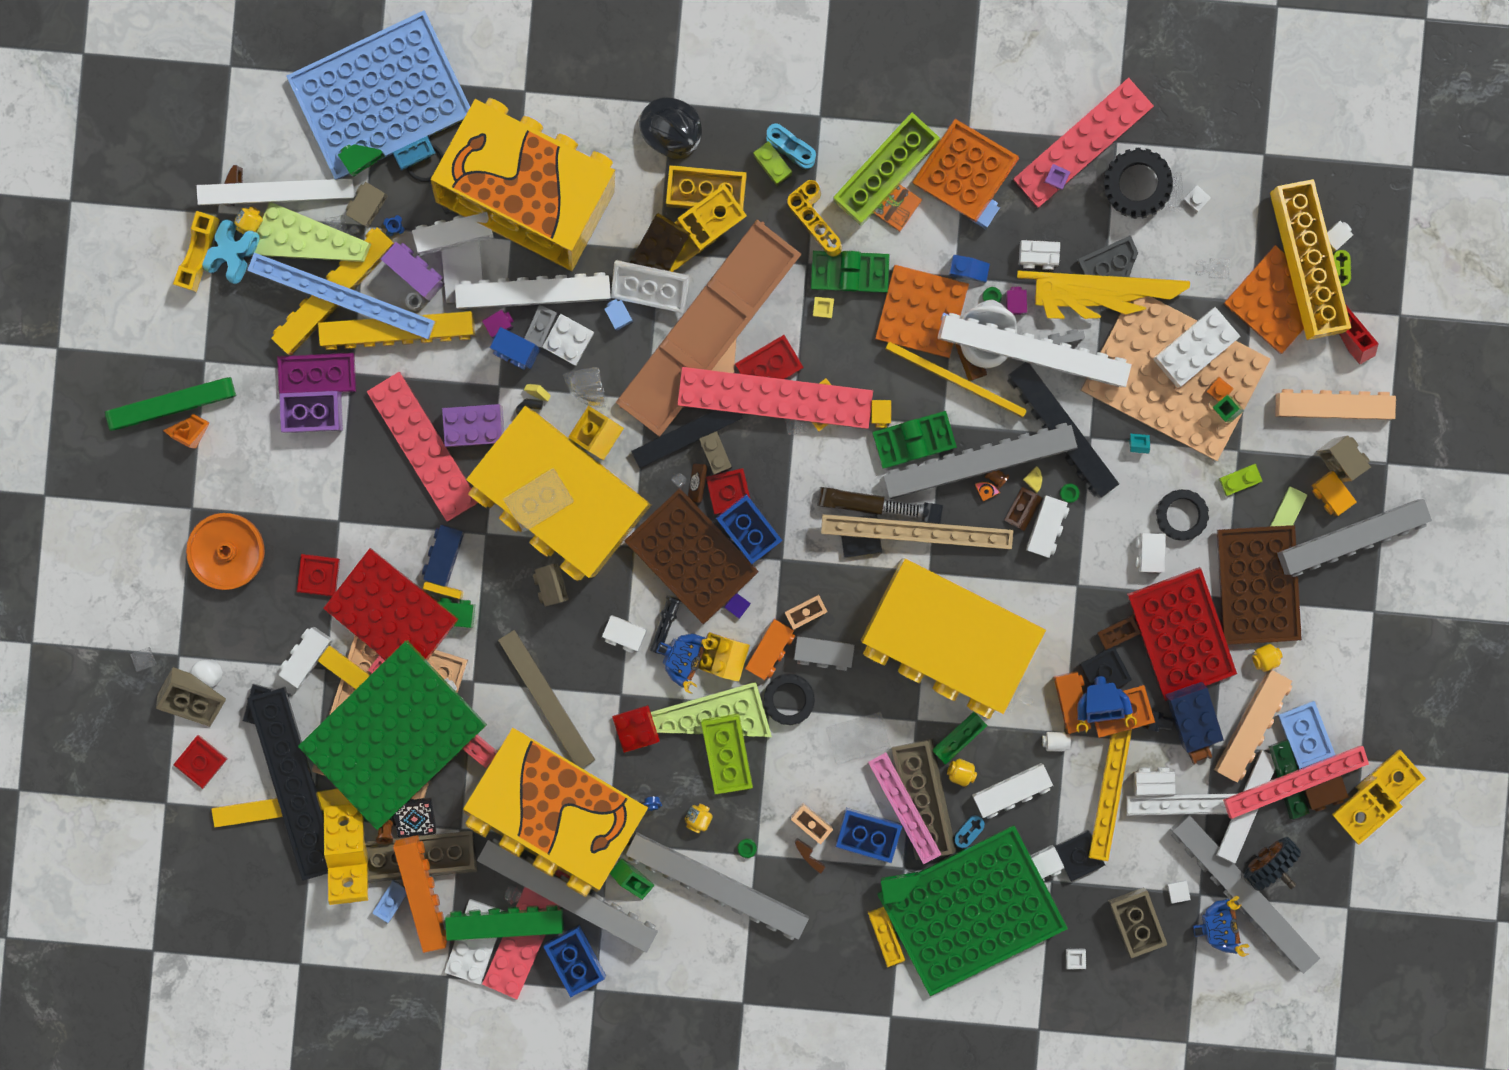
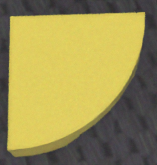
M527 384L524 388V391L540 400L549 401L551 397L540 385Z
M1037 466L1023 479L1035 493L1040 490L1042 485V474Z

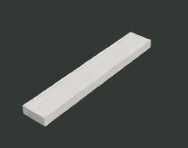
M1260 750L1244 791L1271 780L1275 766L1270 753ZM1258 809L1231 819L1216 856L1233 864L1236 863Z
M1236 794L1126 796L1127 816L1228 814L1223 799Z

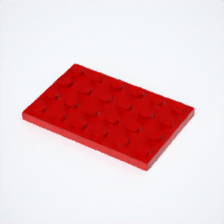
M372 548L368 549L323 608L385 660L407 640L428 660L459 620Z
M1200 567L1127 594L1165 701H1167L1165 694L1199 682L1207 686L1237 674Z

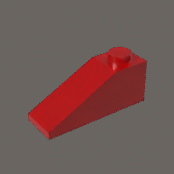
M1346 305L1351 329L1339 335L1349 353L1360 365L1376 356L1379 343Z

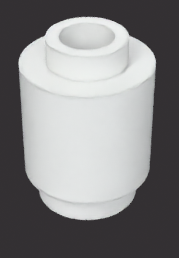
M1046 732V736L1042 737V746L1046 747V751L1070 750L1071 736L1065 732Z

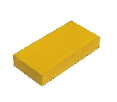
M429 581L424 582L423 586L425 590L462 599L464 594L462 590L444 587Z

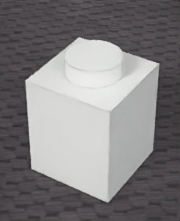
M1339 221L1327 231L1332 253L1353 236L1350 232L1352 229L1345 222Z

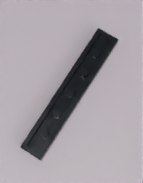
M714 410L631 450L639 468L743 417L741 413Z

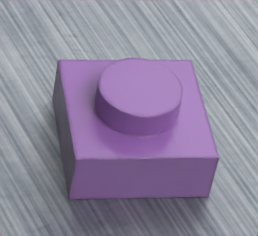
M1053 164L1044 183L1063 190L1070 171Z

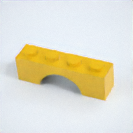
M196 211L191 226L189 249L184 261L178 267L174 285L194 292L198 291L204 272L203 260L208 249L212 246L220 219Z

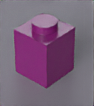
M1019 286L1010 287V290L1005 292L1006 309L1013 315L1027 314V290H1022V287Z
M502 309L482 321L493 339L500 327L508 331L514 328L511 324L514 322L509 312L505 313Z

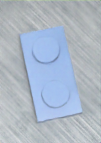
M393 880L372 913L389 923L407 895L405 887Z

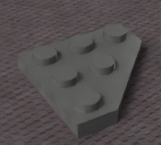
M1130 235L1081 257L1077 261L1084 275L1130 277L1138 250ZM1098 306L1100 312L1109 309L1104 306Z

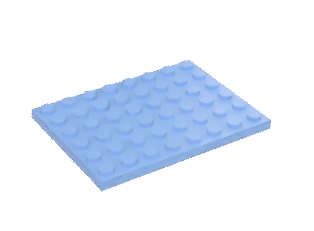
M425 10L286 76L335 180L350 175L338 156L343 147L349 144L351 146L356 144L382 150L386 155L385 157H388L402 147L426 136L430 137L463 121L470 109L466 96Z

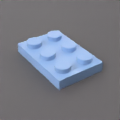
M1315 701L1277 714L1299 769L1335 756Z

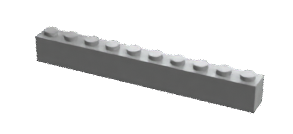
M1067 423L1056 425L1054 430L1049 431L1048 428L1038 430L1037 434L1032 436L1026 433L1019 435L1017 440L1011 441L1010 438L1000 440L999 445L992 446V443L980 446V450L973 451V448L963 450L962 455L955 456L953 453L943 456V460L936 461V458L924 461L925 465L917 466L916 463L906 466V470L887 471L888 475H884L889 498L901 497L1078 449L1072 425L1067 426Z
M1190 815L1183 816L1170 828L1173 832L1171 836L1178 844L1182 842L1186 846L1184 849L1191 858L1195 856L1200 861L1197 863L1204 872L1208 870L1212 874L1210 879L1217 886H1223L1225 889L1223 893L1230 900L1234 896L1239 897L1236 900L1238 905L1242 904L1239 911L1243 915L1247 913L1251 917L1250 923L1256 929L1260 927L1265 932L1262 936L1269 943L1273 941L1276 944L1277 948L1275 950L1283 958L1287 956L1290 960L1288 964L1295 972L1299 970L1304 974L1320 959L1260 891H1256L1244 878V874L1235 864L1216 856L1219 847Z
M638 832L626 853V856H629L628 860L636 864L641 862L646 865V869L652 872L657 870L663 873V877L670 881L676 879L680 881V885L684 888L690 889L692 887L698 890L697 893L705 898L710 896L715 899L714 902L721 906L727 904L732 907V911L740 915L745 913L749 915L750 920L756 923L761 921L767 924L766 927L776 932L778 929L784 932L783 935L791 940H794V938L799 940L809 920L808 915Z
M495 838L493 841L490 839L487 841L477 859L478 862L647 953L658 933L654 924L648 921L645 923L639 921V916L630 911L628 914L621 911V906L613 902L611 905L604 902L605 898L597 893L594 896L588 893L584 897L566 886L569 878L563 875L561 877L556 875L550 877L532 866L535 861L530 857L525 859L511 854L499 846L500 841Z

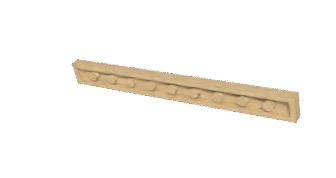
M824 514L822 515L821 534L999 549H1012L1013 530Z

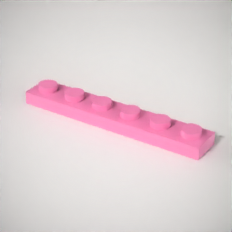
M885 752L869 761L868 763L922 863L925 864L939 857L941 852L887 753Z

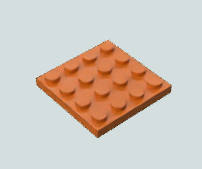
M955 119L912 183L977 222L1019 160V156Z
M1275 245L1223 304L1277 352L1282 354L1304 330L1286 255Z
M894 265L875 339L950 358L953 343L937 339L942 322L941 316L943 313L948 315L953 313L961 316L969 284Z

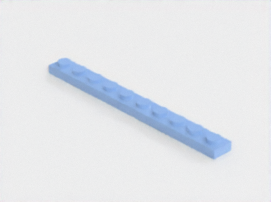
M257 253L253 254L247 270L428 340L435 321Z

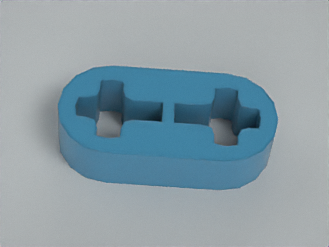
M973 815L969 817L956 832L954 840L957 846L961 848L968 847L983 831L985 824L980 816ZM980 820V828L975 827L970 831L969 829L972 827L971 821ZM967 832H969V834L966 837L968 841L966 843H959L960 839L958 836L960 834L964 836Z

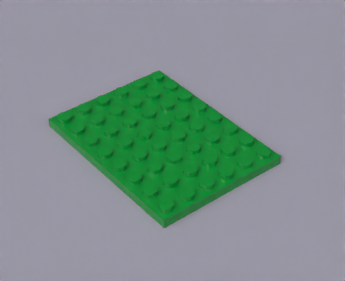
M407 640L298 747L376 830H379L481 732L487 724Z
M1015 825L920 871V879L905 900L901 901L899 905L890 906L889 903L884 904L883 892L877 893L929 996L1068 929Z

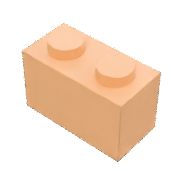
M818 594L785 611V614L794 630L828 611Z
M804 803L791 816V820L820 845L833 831L831 825Z

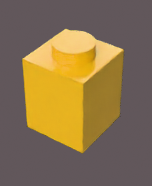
M872 400L871 424H875V428H887V424H891V400Z

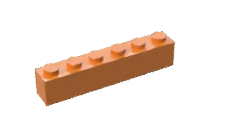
M418 835L396 840L393 848L422 951L425 953L446 948V929L443 926L445 922L444 914L438 908L440 901L438 894H435L433 890L435 888L434 879L432 876H429V861L424 858V843L419 840Z

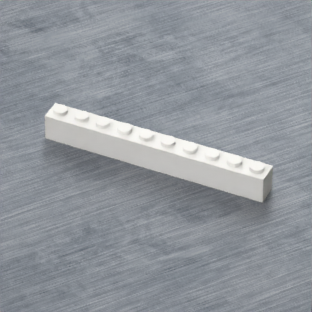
M949 313V316L945 315L942 318L937 338L939 340L1121 388L1127 385L1132 364L1126 363V359L1115 357V360L1108 358L1107 354L1097 352V355L1091 354L1089 349L1081 347L1078 350L1072 349V345L1067 343L1053 344V340L1048 338L1034 339L1035 335L1023 333V335L1015 334L1016 330L1005 328L1000 330L997 329L995 324L986 323L985 326L978 324L979 320L968 318L966 321L960 319V315Z

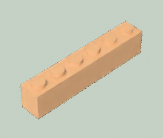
M1282 389V393L1276 394L1275 417L1395 419L1396 396H1390V392H1378V395H1370L1371 392L1359 391V395H1351V391H1339V394H1332L1331 390H1320V394H1313V390H1301V393H1293L1292 389Z
M1273 670L1266 672L1214 768L1216 772L1237 783L1244 778L1247 764L1251 763L1256 755L1254 753L1256 747L1261 746L1265 738L1263 735L1266 729L1271 728L1275 712L1278 713L1283 705L1282 699L1292 689V680Z

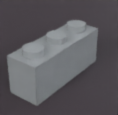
M797 636L794 660H798L797 664L809 665V662L817 663V667L828 668V665H835V669L847 671V667H852L855 645Z

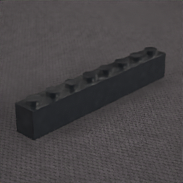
M1023 363L1007 375L1009 385L1013 389L1017 388L1020 392L1019 398L1025 405L1028 403L1032 408L1030 412L1036 420L1040 419L1044 424L1042 429L1054 430L1056 425L1067 423V426L1072 425L1078 449L1064 452L1067 455L1065 459L1070 466L1074 465L1078 470L1076 474L1080 480L1088 483L1090 486L1088 490L1093 497L1102 498L1119 485V482L1030 363Z

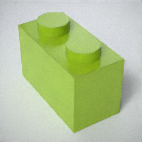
M769 141L753 153L754 158L776 186L792 175L791 169Z

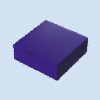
M736 593L724 608L740 619L751 603Z

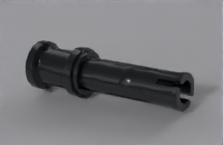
M668 595L666 596L667 602L664 610L660 612L662 618L650 651L657 653L656 650L660 642L665 643L672 621L677 619L676 613L679 605L682 604L679 599Z

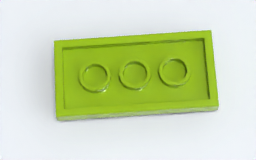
M733 714L701 720L715 794L753 788L740 715Z

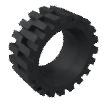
M1140 147L1132 151L1130 149L1125 150L1124 154L1121 155L1119 153L1116 159L1110 162L1109 169L1105 172L1104 187L1107 198L1113 208L1124 216L1128 215L1134 219H1137V217L1147 218L1151 214L1153 216L1157 214L1159 209L1162 210L1165 207V203L1170 199L1173 190L1171 169L1166 160L1162 159L1157 152H1151V149L1141 150ZM1145 165L1151 168L1158 178L1155 192L1145 200H1130L1120 190V178L1123 172L1131 166Z

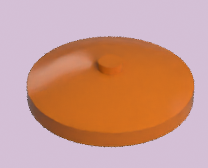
M218 513L203 519L196 525L189 536L186 554L191 571L202 583L215 589L229 590L244 586L258 574L264 561L265 549L262 536L252 522L237 514Z

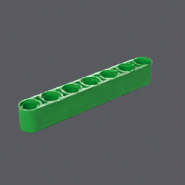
M227 377L114 408L104 413L109 431L230 399L236 397L232 377Z

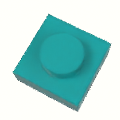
M1130 433V452L1149 454L1150 435Z

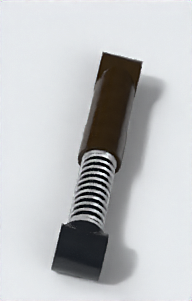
M820 487L817 506L876 515L888 512L891 515L893 513L894 515L898 514L899 516L901 514V516L904 515L905 517L908 515L911 518L915 516V518L922 519V522L941 524L943 505L924 502L923 505H917L916 503L913 505V503L910 504L908 502L907 504L906 502L903 503V501L901 503L900 501L896 502L895 500L893 502V500L890 501L889 499L886 501L884 496Z

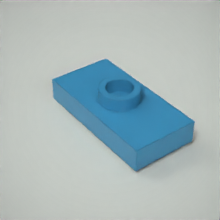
M428 136L394 151L393 155L400 169L404 170L436 155Z

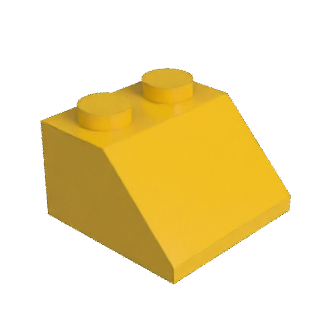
M588 405L568 438L604 460L624 428Z

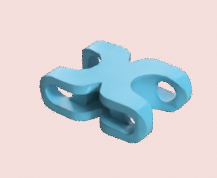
M775 123L768 127L766 140L771 143L775 150L786 155L802 169H810L814 166L816 152L811 146L796 138L780 124ZM778 134L780 137L776 139L772 135ZM806 154L810 158L805 160L802 156Z
M224 220L215 233V241L218 247L208 249L202 266L205 271L213 273L218 270L222 263L227 262L226 278L229 282L237 284L242 280L247 270V263L244 257L254 254L260 237L254 231H247L239 241L235 242L236 225L230 220Z

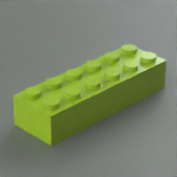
M912 112L835 194L833 201L862 226L940 142V137Z

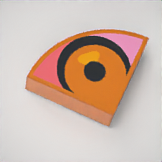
M979 482L974 484L982 501L1000 493L998 488L990 483Z

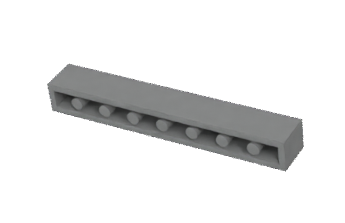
M1417 499L1285 549L1277 554L1284 574L1295 577L1303 574V570L1307 568L1314 570L1321 567L1320 563L1326 561L1327 563L1339 560L1338 557L1341 555H1345V557L1356 554L1357 549L1362 548L1366 550L1374 547L1373 543L1378 541L1380 543L1392 540L1391 536L1396 534L1399 537L1408 534V530L1415 528V530L1427 526L1426 523L1431 522L1432 519L1425 500Z

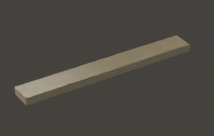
M513 630L499 639V643L575 765L583 768L596 760L517 632Z

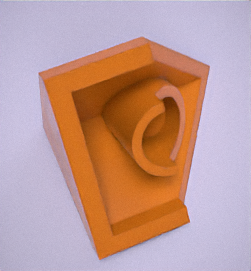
M192 414L191 417L163 431L174 440L189 448L196 449L209 426V422Z

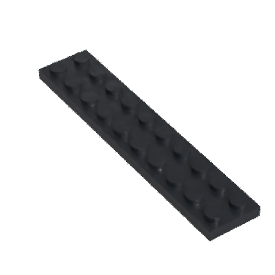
M286 687L250 696L247 698L301 879L304 881L328 874V867L324 856V813L306 754L298 747L302 740Z

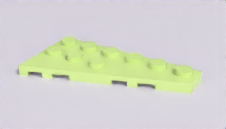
M269 202L263 216V222L256 232L260 240L254 253L266 257L277 256L364 262L371 244Z
M756 682L651 712L657 733L703 734L701 720L739 714L743 736L772 737Z

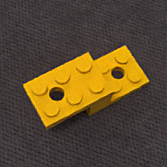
M725 184L677 218L678 220L675 224L691 234L670 272H674L714 243L719 236L747 217ZM722 206L725 208L726 213L723 217L715 215L716 207Z
M1399 749L1356 786L1358 792L1335 811L1332 816L1351 838L1360 845L1403 807L1399 802L1426 778ZM1400 771L1403 778L1400 782H1395L1393 775ZM1358 812H1363L1365 819L1358 823L1355 820V816Z
M353 804L324 807V856L328 867L329 905L368 901V852L364 840V816ZM344 820L349 821L345 826L339 825ZM346 882H353L350 887L343 886Z

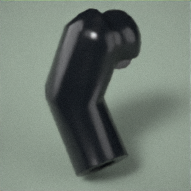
M524 399L516 407V414L518 415L524 406L530 409L542 410L543 400Z

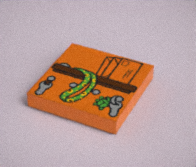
M899 185L873 214L901 232L922 199L902 185Z

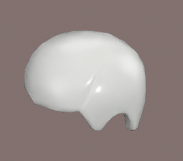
M212 659L197 661L191 669V674L209 687H215L222 679L223 672L221 666Z

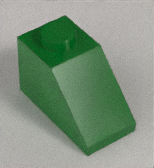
M349 144L343 147L341 153L338 154L353 177L386 156L380 149L356 144L352 146Z
M623 859L609 873L621 887L642 900L655 886L633 865Z
M920 872L882 877L881 886L884 904L889 903L890 906L901 904V901L905 900L920 879Z

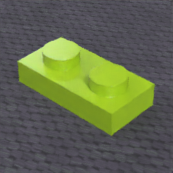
M1256 464L1219 478L1226 496L1263 482Z

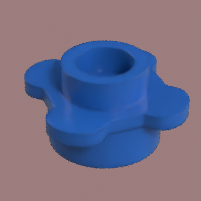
M398 215L395 218H386L383 222L387 229L386 234L389 237L397 233L403 234L405 231L401 223L402 218Z
M647 797L644 799L645 803L643 805L648 807V811L658 810V807H662L659 797Z

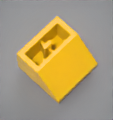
M709 632L707 638H714L716 642L709 641L708 645L714 649H705L698 669L739 682L750 645Z

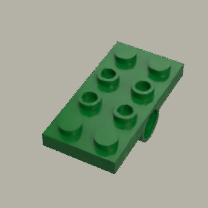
M813 250L811 290L888 293L890 254L842 251L839 255L832 257L825 251Z
M947 411L872 432L883 469L957 448Z

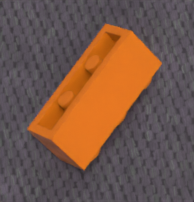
M774 618L745 669L763 680L767 677L771 678L776 670L773 667L775 662L782 660L786 653L783 651L785 645H790L795 637L792 634L794 630Z
M1075 671L1054 676L1064 724L1068 734L1078 732L1076 728L1080 723L1077 715V705L1083 695L1082 686H1084V680L1082 675ZM1085 720V723L1088 725L1089 729H1091L1090 724H1092L1093 722L1088 723L1087 720ZM1085 725L1079 726V731L1086 730Z

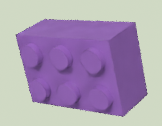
M395 242L381 260L424 298L430 301L443 287L444 283L441 281L443 277L433 268L428 270V264L418 255L413 257L414 252L404 243L399 245Z
M341 392L279 394L281 432L343 431Z
M500 404L442 408L445 447L495 444L504 433L503 406Z

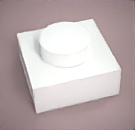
M1196 185L1183 201L1197 213L1211 197Z

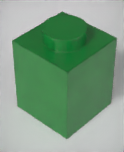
M1228 394L1213 407L1227 423H1231L1244 412L1236 400Z

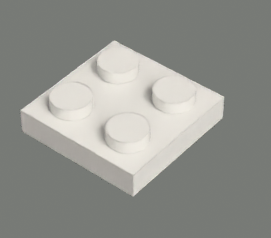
M560 314L542 347L577 366L594 332Z

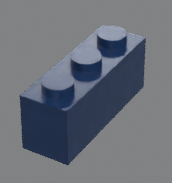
M440 525V528H436L433 537L436 541L428 552V557H430L429 563L425 564L422 570L423 580L444 587L448 586L465 534L464 531L445 525Z

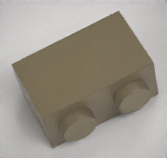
M365 181L364 185L361 184L356 191L357 196L354 201L351 200L347 205L346 215L369 228L388 196Z
M718 432L699 439L714 475L732 468Z

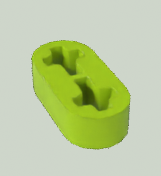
M1338 250L1333 253L1338 276L1340 275V270H1342V276L1346 277V280L1342 281V283L1340 282L1341 287H1344L1351 280V258L1347 251ZM1340 254L1342 257H1345L1342 267H1340V261L1336 260V257H1339Z

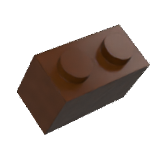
M1342 776L1303 790L1308 808L1315 811H1321L1326 808V805L1331 803L1333 805L1341 804L1344 802V799L1349 798Z

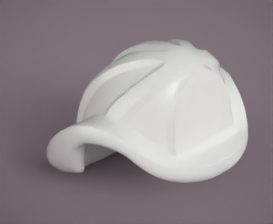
M987 300L978 304L975 308L967 311L962 317L966 321L968 318L979 320L978 324L985 326L986 323L995 324L997 329L1000 330L1005 328L1016 330L1015 334H1017L1015 316L995 300ZM960 345L966 359L978 367H996L1007 359L1004 356Z

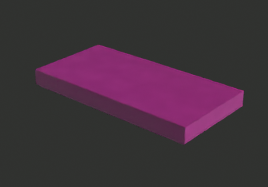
M355 353L277 356L279 394L326 391L356 392Z

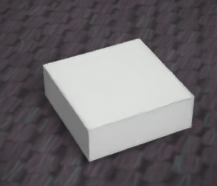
M1186 880L1167 884L1171 903L1191 900Z
M1066 949V969H1086V950Z

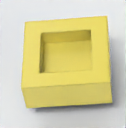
M815 297L813 317L832 319L834 299Z

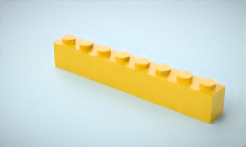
M378 227L375 230L372 228L365 235L366 239L364 241L371 244L365 261H340V266L335 271L329 272L326 279L354 290L382 261L381 258L392 247L394 242ZM313 295L309 299L305 298L299 304L300 308L287 316V322L283 326H278L273 331L274 335L271 339L287 354L292 355L318 328V323L324 322L339 305Z
M468 311L420 315L435 321L429 340L376 319L318 323L320 346L325 347L326 350H337V346H345V349L356 348V345L364 344V347H375V343H383V346H393L394 342L401 341L403 345L414 344V340H421V343H432V339H440V342L452 341L454 337H459V340H470L471 336H475L474 313Z

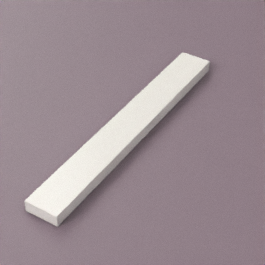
M353 178L197 185L198 205L354 199Z

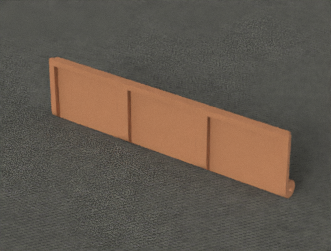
M759 220L754 222L616 401L620 408L626 410L659 437L683 408V406H677L682 367L712 370L801 256L800 252L766 227L764 222Z

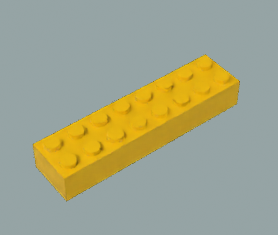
M1314 179L1277 186L1270 192L1306 339L1311 340L1344 333L1351 329V324Z

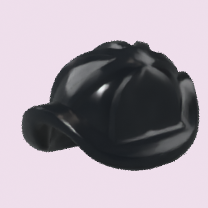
M659 98L649 103L640 115L639 128L643 139L660 154L671 159H683L691 155L698 147L702 135L701 121L696 110L688 103L676 98Z

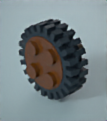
M1284 837L1282 840L1279 839L1270 847H1264L1258 852L1259 857L1255 858L1248 865L1249 868L1245 870L1244 878L1256 891L1269 887L1278 878L1290 889H1293L1296 883L1291 880L1286 872L1298 860L1301 850L1289 837Z

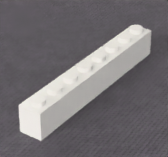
M602 272L594 273V276L586 277V274H575L574 278H567V275H556L555 279H548V276H538L536 280L520 277L517 278V281H509V278L498 279V282L490 283V280H478L479 283L471 284V281H459V285H455L456 308L458 310L611 300L609 275L605 276V273Z

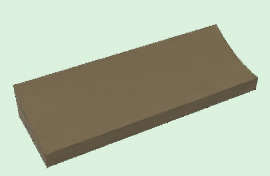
M933 739L892 747L896 771L941 852L940 856L953 854L956 851L936 754L932 751L934 749ZM913 846L915 860H920V857Z
M473 831L419 836V840L423 841L425 847L424 858L429 861V876L477 872ZM404 838L393 839V842L390 844H379L376 841L365 842L368 852V883L402 879L393 847L396 840Z

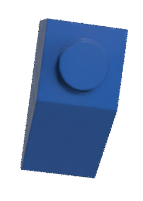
M953 255L949 276L986 283L990 263L970 257Z

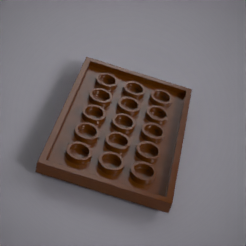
M680 488L624 540L703 625L759 572Z
M1295 525L1217 530L1222 630L1227 645L1302 640L1298 576L1292 577V575L1284 574L1277 554L1280 551L1296 546Z

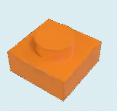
M1217 377L1206 390V393L1219 402L1227 394L1229 395L1234 388L1222 378Z

